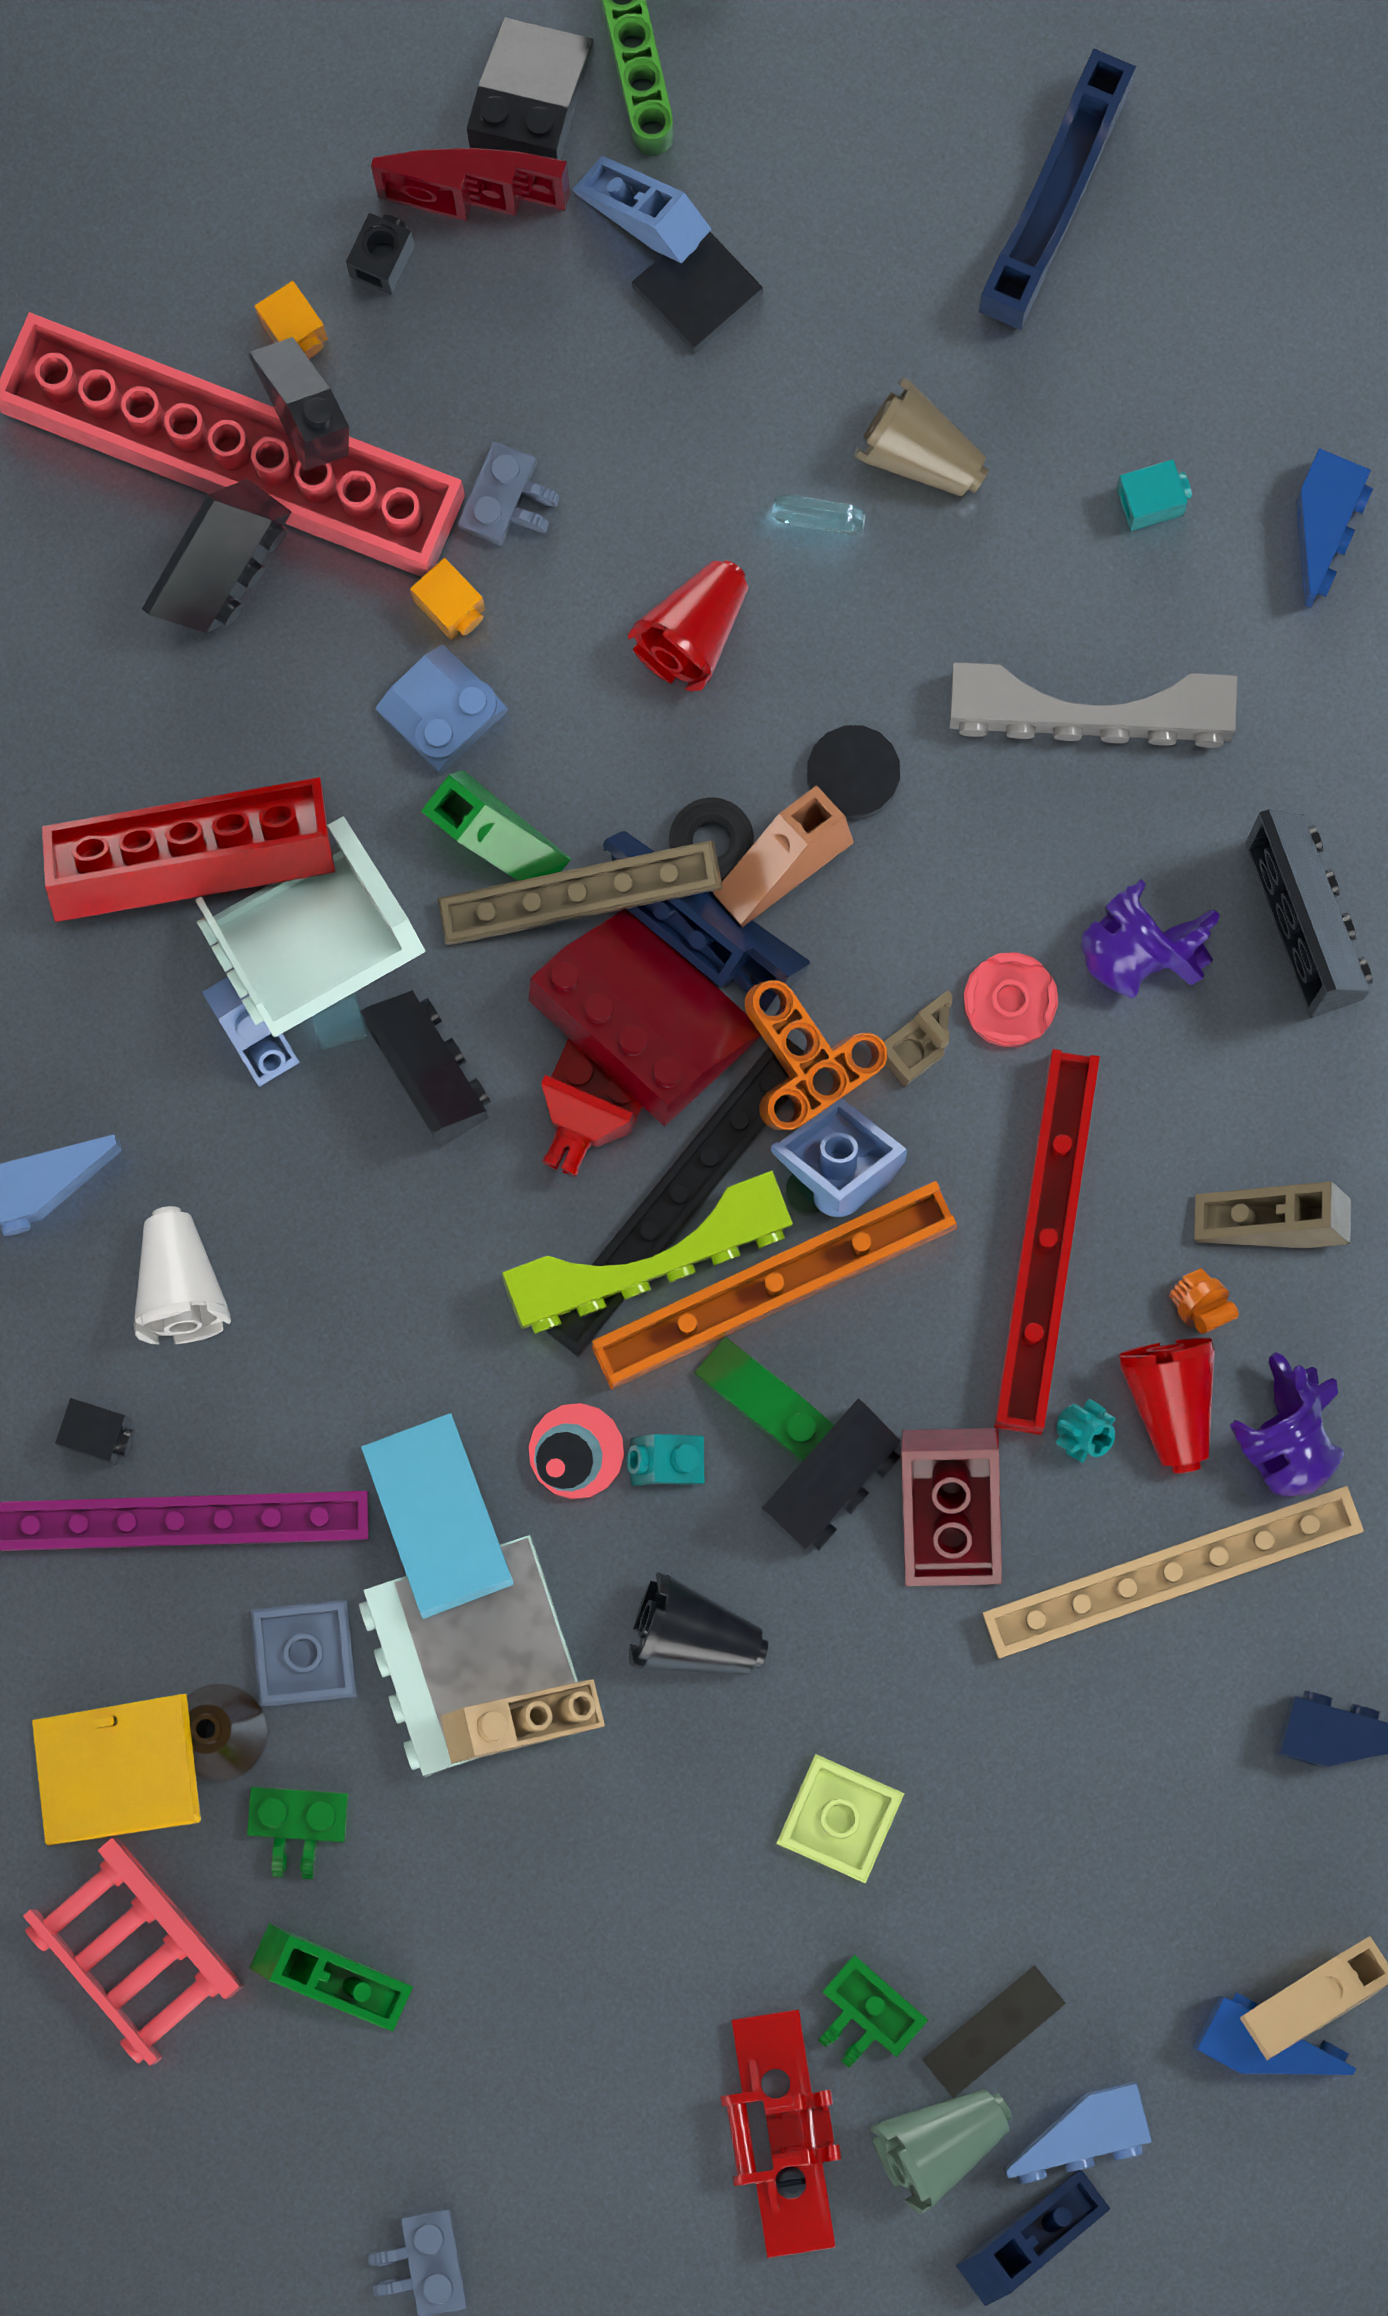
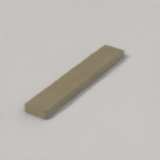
M710 840L439 897L438 904L445 943L451 946L723 889L715 843Z

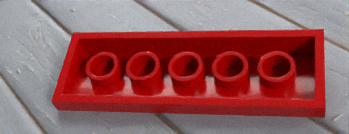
M311 778L42 826L45 888L55 922L334 873L335 866L329 828L327 826L328 821L321 778Z

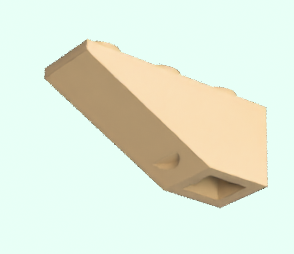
M594 1679L468 1706L440 1716L451 1764L605 1727Z
M1371 1936L1250 2010L1241 2016L1240 2019L1266 2060H1269L1388 1985V1962Z

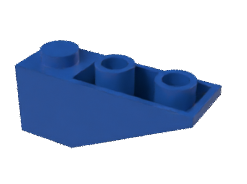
M1320 448L1296 501L1304 603L1310 608L1317 594L1323 597L1327 596L1337 571L1329 568L1335 552L1343 556L1345 555L1355 532V529L1348 527L1347 524L1353 511L1363 514L1373 491L1372 487L1365 485L1371 472L1370 469Z
M1237 1992L1232 2000L1224 1996L1219 1997L1193 2047L1241 2074L1353 2075L1357 2069L1346 2063L1349 2053L1325 2040L1321 2042L1318 2048L1302 2039L1269 2060H1266L1240 2019L1241 2016L1259 2004Z

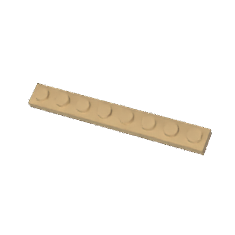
M1348 1486L988 1610L983 1612L982 1616L997 1659H1001L1364 1532Z

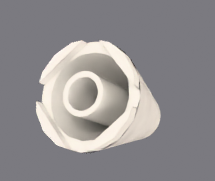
M175 1206L156 1209L152 1213L153 1216L144 1222L134 1318L135 1335L139 1340L150 1344H159L158 1336H173L174 1344H184L217 1335L223 1331V1321L230 1324V1311L192 1216L181 1212V1209Z

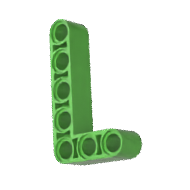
M601 0L632 140L635 147L641 153L649 156L660 155L666 152L673 142V118L646 0H632L626 5L616 4L612 0ZM629 36H637L644 40L636 48H628L621 43ZM638 79H648L654 83L646 91H638L631 86ZM648 122H658L664 126V129L657 134H647L641 130V127Z

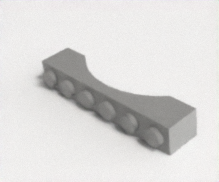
M954 662L951 678L949 729H959V734L969 737L986 736L988 731H1006L1007 737L1015 739H1030L1035 737V733L1054 734V739L1061 741H1078L1082 739V735L1101 736V741L1107 743H1126L1129 741V737L1148 738V743L1160 746L1176 744V739L1195 740V745L1199 747L1217 748L1223 746L1224 742H1231L1236 731L1238 675L1190 673L1173 686L1148 698L1118 705L1093 706L1066 702L1043 694L1018 680L1001 664Z

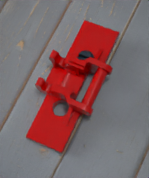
M799 2009L733 2019L731 2021L742 2093L720 2097L722 2107L727 2106L737 2176H732L734 2186L756 2183L767 2258L835 2248L823 2163L841 2160L840 2145H835L829 2110V2106L833 2105L831 2090L814 2093L811 2090ZM773 2069L784 2071L790 2079L788 2092L780 2098L767 2096L761 2087L763 2076ZM762 2101L767 2121L773 2169L757 2172L746 2104Z

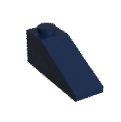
M1078 2170L989 2237L960 2261L956 2267L982 2303L987 2306L1011 2294L1107 2213L1110 2207L1082 2170Z

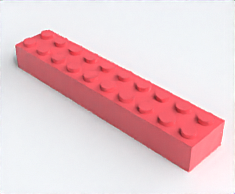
M30 312L0 377V412L2 414L207 494L248 478L292 511L285 524L420 577L427 574L437 564L465 498L462 480L350 436L348 456L305 471L274 407Z

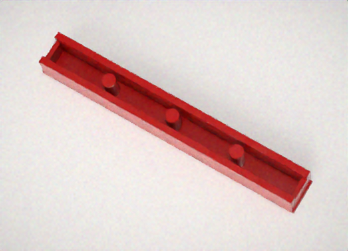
M1052 1049L1050 1054L994 1428L1042 1435L1045 1427L1100 1056L1090 1055L1089 1057L1063 1053L1062 1050Z

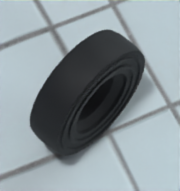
M715 797L698 799L685 806L675 817L669 834L670 849L693 844L696 830L704 824L716 823L723 826L730 835V845L727 851L717 857L721 882H723L753 846V828L747 815L734 803Z

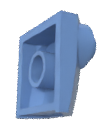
M443 644L424 655L390 687L375 707V710L440 776L508 712L507 707L498 699L492 688L487 683L479 680Z
M843 1098L800 1126L781 1142H776L771 1146V1152L803 1184L814 1192L813 1198L816 1207L821 1212L833 1217H843L854 1213L889 1186L906 1162L907 1154L905 1147Z

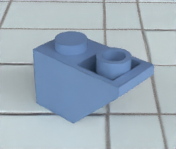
M228 977L202 992L259 1087L300 1063L283 1034L273 1037L265 1021L255 1025L241 1001L250 995L248 994L240 999Z

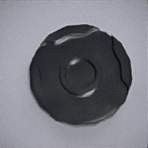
M844 725L827 732L814 745L807 761V784L810 790L817 785L846 818L865 819L881 812L893 800L900 782V760L893 744L880 732L863 725Z

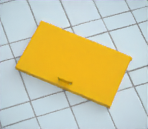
M187 1694L32 1720L44 1841L46 1845L50 1846L187 1825L201 1821Z

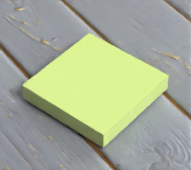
M815 1754L776 1844L866 1883L905 1793Z

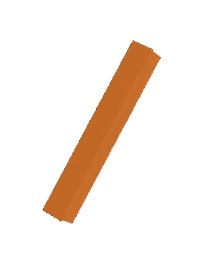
M934 1181L593 1340V1346L591 1347L611 1390L956 1230L957 1223L948 1209L937 1181Z

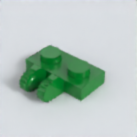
M251 1787L247 1836L275 1838L272 1853V1877L283 1878L284 1872L287 1869V1839L305 1840L300 1863L302 1879H314L318 1841L346 1842L349 1794Z
M853 1955L822 1991L843 2011L818 2041L824 2047L833 2044L842 2034V2029L851 2019L856 2021L866 2032L857 2042H853L844 2053L841 2062L850 2068L875 2039L897 2058L927 2023L928 2019L858 1957Z

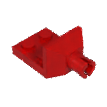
M569 1038L551 1077L545 1075L541 1083L554 1129H556L554 1139L547 1154L544 1155L542 1163L557 1171L564 1154L568 1151L561 1167L563 1169L562 1173L577 1177L587 1149L591 1145L598 1148L631 1134L643 1108Z

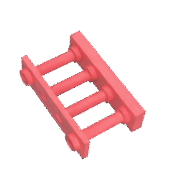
M112 1837L97 1850L105 1859L99 1864L101 1870L48 1917L44 1918L38 1909H30L25 1913L23 1917L30 1924L25 1929V1932L40 1950L45 1952L50 1948L121 2031L125 2037L120 2041V2044L129 2056L138 2064L145 2060L150 2066L163 2058L153 2044L209 1995L214 1998L217 1994H220L224 2000L230 1999L244 1984L119 1838ZM125 1882L136 1895V1898L131 1901L133 1907L76 1955L58 1933L112 1885L115 1884L119 1887ZM156 1919L168 1933L163 1938L164 1944L108 1993L89 1970L145 1921L150 1924ZM188 1956L199 1969V1972L194 1976L196 1981L139 2030L121 2007L177 1958L182 1961Z

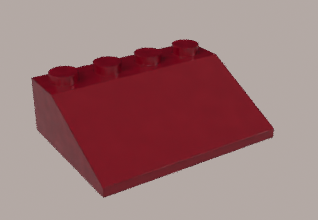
M627 909L621 910L565 946L530 978L528 1001L664 1127L761 1037V1034L748 1015L684 956Z

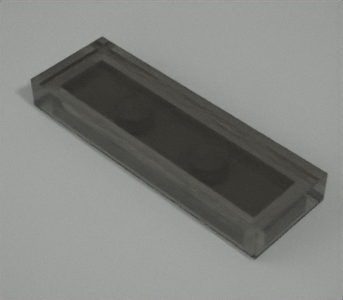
M1033 1965L923 2057L922 2061L954 2098L1066 2003L1038 1968Z

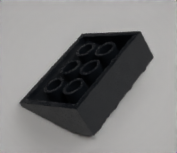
M1272 809L1259 812L1245 844L1310 1018L1364 1000L1370 992L1368 985L1373 984L1372 974L1364 957L1357 958L1351 941L1356 940L1355 928L1349 914L1340 913L1335 897L1340 895L1339 886L1331 869L1324 870L1318 854L1323 852V845L1315 825L1308 827L1304 814Z

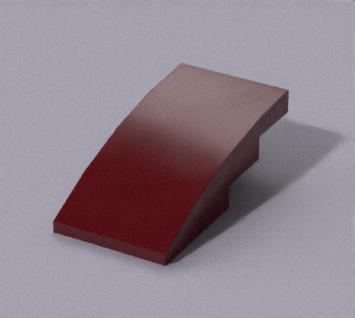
M479 148L424 149L373 157L371 164L379 199L466 222L471 205L516 216L521 199L565 211L570 197L567 161L523 152Z

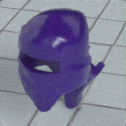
M1140 879L1135 885L1127 886L1125 891L1118 893L1105 906L1106 916L1099 923L1094 920L1088 929L1083 931L1081 950L1085 956V965L1087 970L1098 981L1128 998L1137 996L1141 982L1146 977L1164 968H1170L1188 984L1193 985L1204 978L1205 975L1201 969L1213 961L1203 942L1210 937L1211 932L1209 930L1217 924L1220 914L1216 910H1209L1195 920L1173 926L1162 932L1139 901L1146 886V883Z
M1274 1352L1269 1357L1268 1363L1274 1377V1403L1278 1414L1263 1423L1257 1430L1238 1420H1234L1230 1424V1428L1237 1442L1241 1445V1451L1263 1475V1480L1273 1493L1285 1497L1308 1495L1316 1492L1332 1477L1344 1457V1450L1330 1441L1321 1419L1322 1410L1338 1395L1337 1380L1331 1378L1318 1385L1319 1379L1316 1368L1312 1366L1304 1369L1303 1366L1297 1365L1292 1370L1284 1355Z

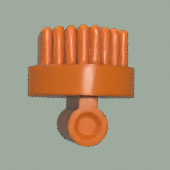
M1202 1268L1184 1275L1182 1280L1178 1282V1285H1175L1174 1289L1170 1291L1169 1297L1178 1308V1316L1188 1327H1196L1197 1331L1201 1334L1231 1322L1239 1316L1236 1305L1231 1301H1227L1229 1297L1228 1289L1218 1279L1211 1278Z

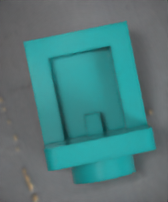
M650 1434L631 1438L630 1449L627 1453V1467L630 1472L631 1485L705 1484L704 1436Z

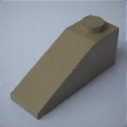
M1332 1181L1196 1194L1194 1240L1198 1243L1289 1248H1314L1350 1244L1351 1198Z

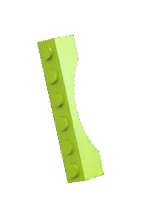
M769 1171L727 1187L714 1210L698 1229L677 1245L653 1257L623 1265L592 1266L570 1263L547 1255L504 1271L501 1274V1278L521 1330L532 1326L534 1334L562 1324L559 1315L577 1309L579 1317L607 1307L604 1298L622 1292L624 1300L650 1291L649 1281L666 1275L669 1283L695 1274L694 1264L711 1258L714 1266L735 1259L741 1256L738 1249L741 1246L756 1241L758 1249L780 1242L785 1239L783 1231L789 1229L793 1223L774 1173Z

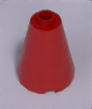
M728 560L723 562L711 561L633 625V628L628 633V640L634 637L637 642L632 649L635 655L662 680L672 684L678 678L688 683L684 690L691 692L701 691L711 680L748 592L744 571L738 565Z
M1203 1337L1175 1340L1176 1344L1160 1346L1159 1342L1121 1352L1119 1356L1120 1368L1161 1465L1171 1466L1172 1473H1186L1201 1469L1200 1461L1209 1458L1215 1359V1348L1213 1347L1212 1339Z

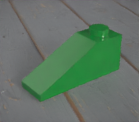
M727 1337L720 1342L694 1372L696 1376L799 1464L803 1462L834 1426L831 1421L797 1392Z
M271 1923L268 1924L249 1969L271 1982L392 2032L413 1986Z

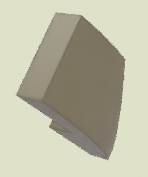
M949 990L919 1011L913 1020L884 1041L887 1048L885 1064L904 1087L913 1082L944 1056L945 1047L949 1043V1011L953 997Z

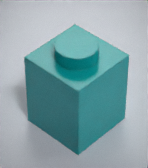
M1174 459L1119 476L1116 488L1130 532L1184 516L1188 504L1187 500L1192 498L1188 477L1184 471L1178 473Z

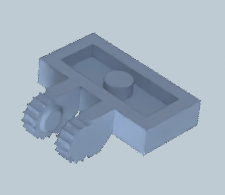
M493 441L457 524L458 530L501 547L511 523L538 533H545L549 522L537 513L518 508L522 497L536 501L544 506L556 507L561 496L542 485L529 482L537 465L536 457Z
M450 2208L402 2217L401 2224L405 2246L367 2254L370 2266H385L407 2258L411 2277L380 2281L378 2284L373 2285L375 2297L413 2290L418 2316H431L467 2309L468 2304Z

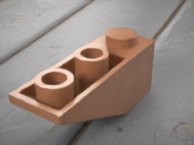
M816 785L778 814L723 880V889L713 892L714 897L737 923L744 927L854 843L846 817Z

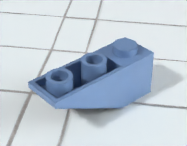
M1129 2082L1086 2093L1004 2167L1007 2178L1017 2176L1019 2184H1026L1047 2178V2168L1065 2164L1066 2172H1073L1095 2166L1093 2158L1095 2156L1112 2152L1114 2160H1121L1143 2154L1141 2145L1151 2143L1152 2140L1137 2083Z

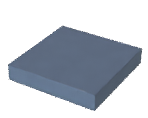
M348 1600L251 1610L260 1707L357 1697Z

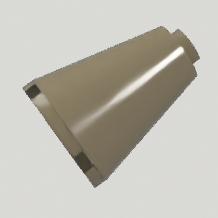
M902 377L898 384L904 390L900 396L890 392L863 436L867 439L866 443L869 444L867 450L863 451L857 447L854 457L863 463L958 496H963L967 490L975 493L989 472V469L983 466L986 456L912 381Z

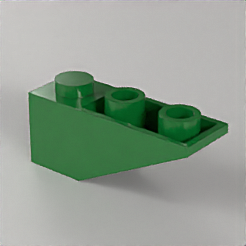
M464 770L449 774L421 810L422 813L457 842L518 881L562 872L572 860Z

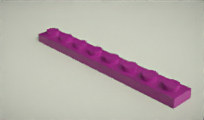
M368 1491L0 1502V1551L370 1540Z

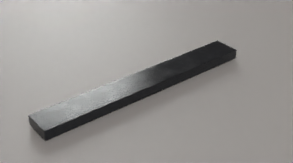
M786 1038L787 1048L792 1054L799 1056L804 1052L790 1039ZM769 1047L592 1263V1266L628 1264L653 1257L667 1250L767 1127L759 1114V1105L762 1097L789 1077ZM782 1095L776 1100L774 1105L776 1115L790 1099L789 1097ZM622 1292L604 1298L607 1307L579 1317L578 1311L575 1309L559 1315L562 1324L545 1332L577 1358H580L626 1300H624Z

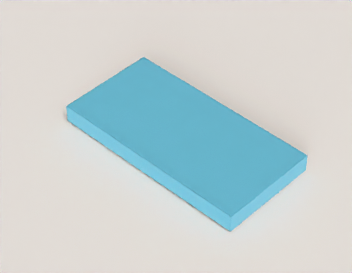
M451 1413L361 1446L423 1619L514 1585Z

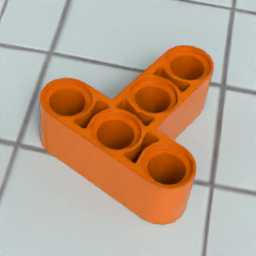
M766 981L753 986L747 992L745 997L746 1013L789 1076L768 1091L760 1102L759 1114L762 1121L769 1128L774 1130H794L804 1125L884 1067L887 1060V1048L883 1040L872 1033H859L850 1035L833 1047H830L794 992L785 983ZM765 990H771L779 997L780 1007L774 1016L765 1014L760 1008L759 999ZM793 1029L801 1031L807 1040L806 1049L799 1056L792 1054L786 1045L787 1035ZM859 1041L865 1043L870 1048L872 1054L871 1061L865 1068L857 1066L852 1059V1049ZM821 1068L827 1070L833 1078V1087L826 1095L818 1093L813 1085V1077ZM782 1095L789 1097L795 1106L793 1117L786 1123L780 1121L774 1112L775 1102Z

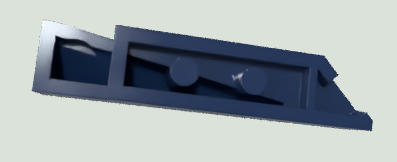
M621 831L607 838L603 843L604 851L611 853L612 861L655 852L626 831ZM712 891L627 909L720 987L730 983L732 978H734L746 993L753 986L766 981H780L790 988L810 965V961L753 920L744 927H741L714 897ZM765 990L759 999L760 1008L765 1012L770 1010L779 1000L778 995L771 990Z

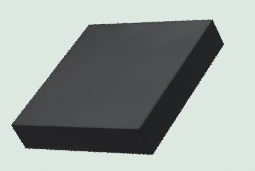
M710 231L699 243L696 250L689 254L683 263L662 255L632 281L633 289L694 354L763 294V287Z

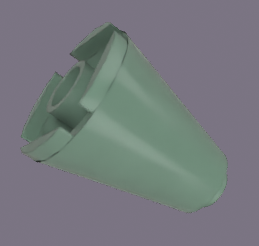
M983 2089L881 2121L872 2126L870 2131L878 2135L872 2139V2143L889 2179L895 2188L902 2185L910 2191L912 2195L905 2199L906 2203L916 2213L923 2214L930 2210L1009 2133L1008 2121L1012 2119V2114L1001 2095L996 2093L992 2096L987 2090Z

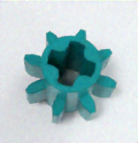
M1091 1399L1086 1401L1084 1407L1073 1403L1062 1411L1057 1420L1056 1430L1060 1437L1056 1443L1066 1449V1453L1079 1462L1083 1463L1088 1454L1098 1458L1107 1453L1114 1443L1115 1429L1112 1424L1115 1421V1417L1105 1412V1407Z

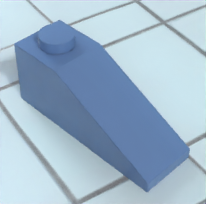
M603 155L573 188L577 196L651 249L680 263H683L689 254L696 250L699 243L711 230V227L684 192Z
M113 1134L1 1163L0 1230H2L3 1236L16 1235L30 1230L31 1222L42 1220L122 1152L120 1140Z

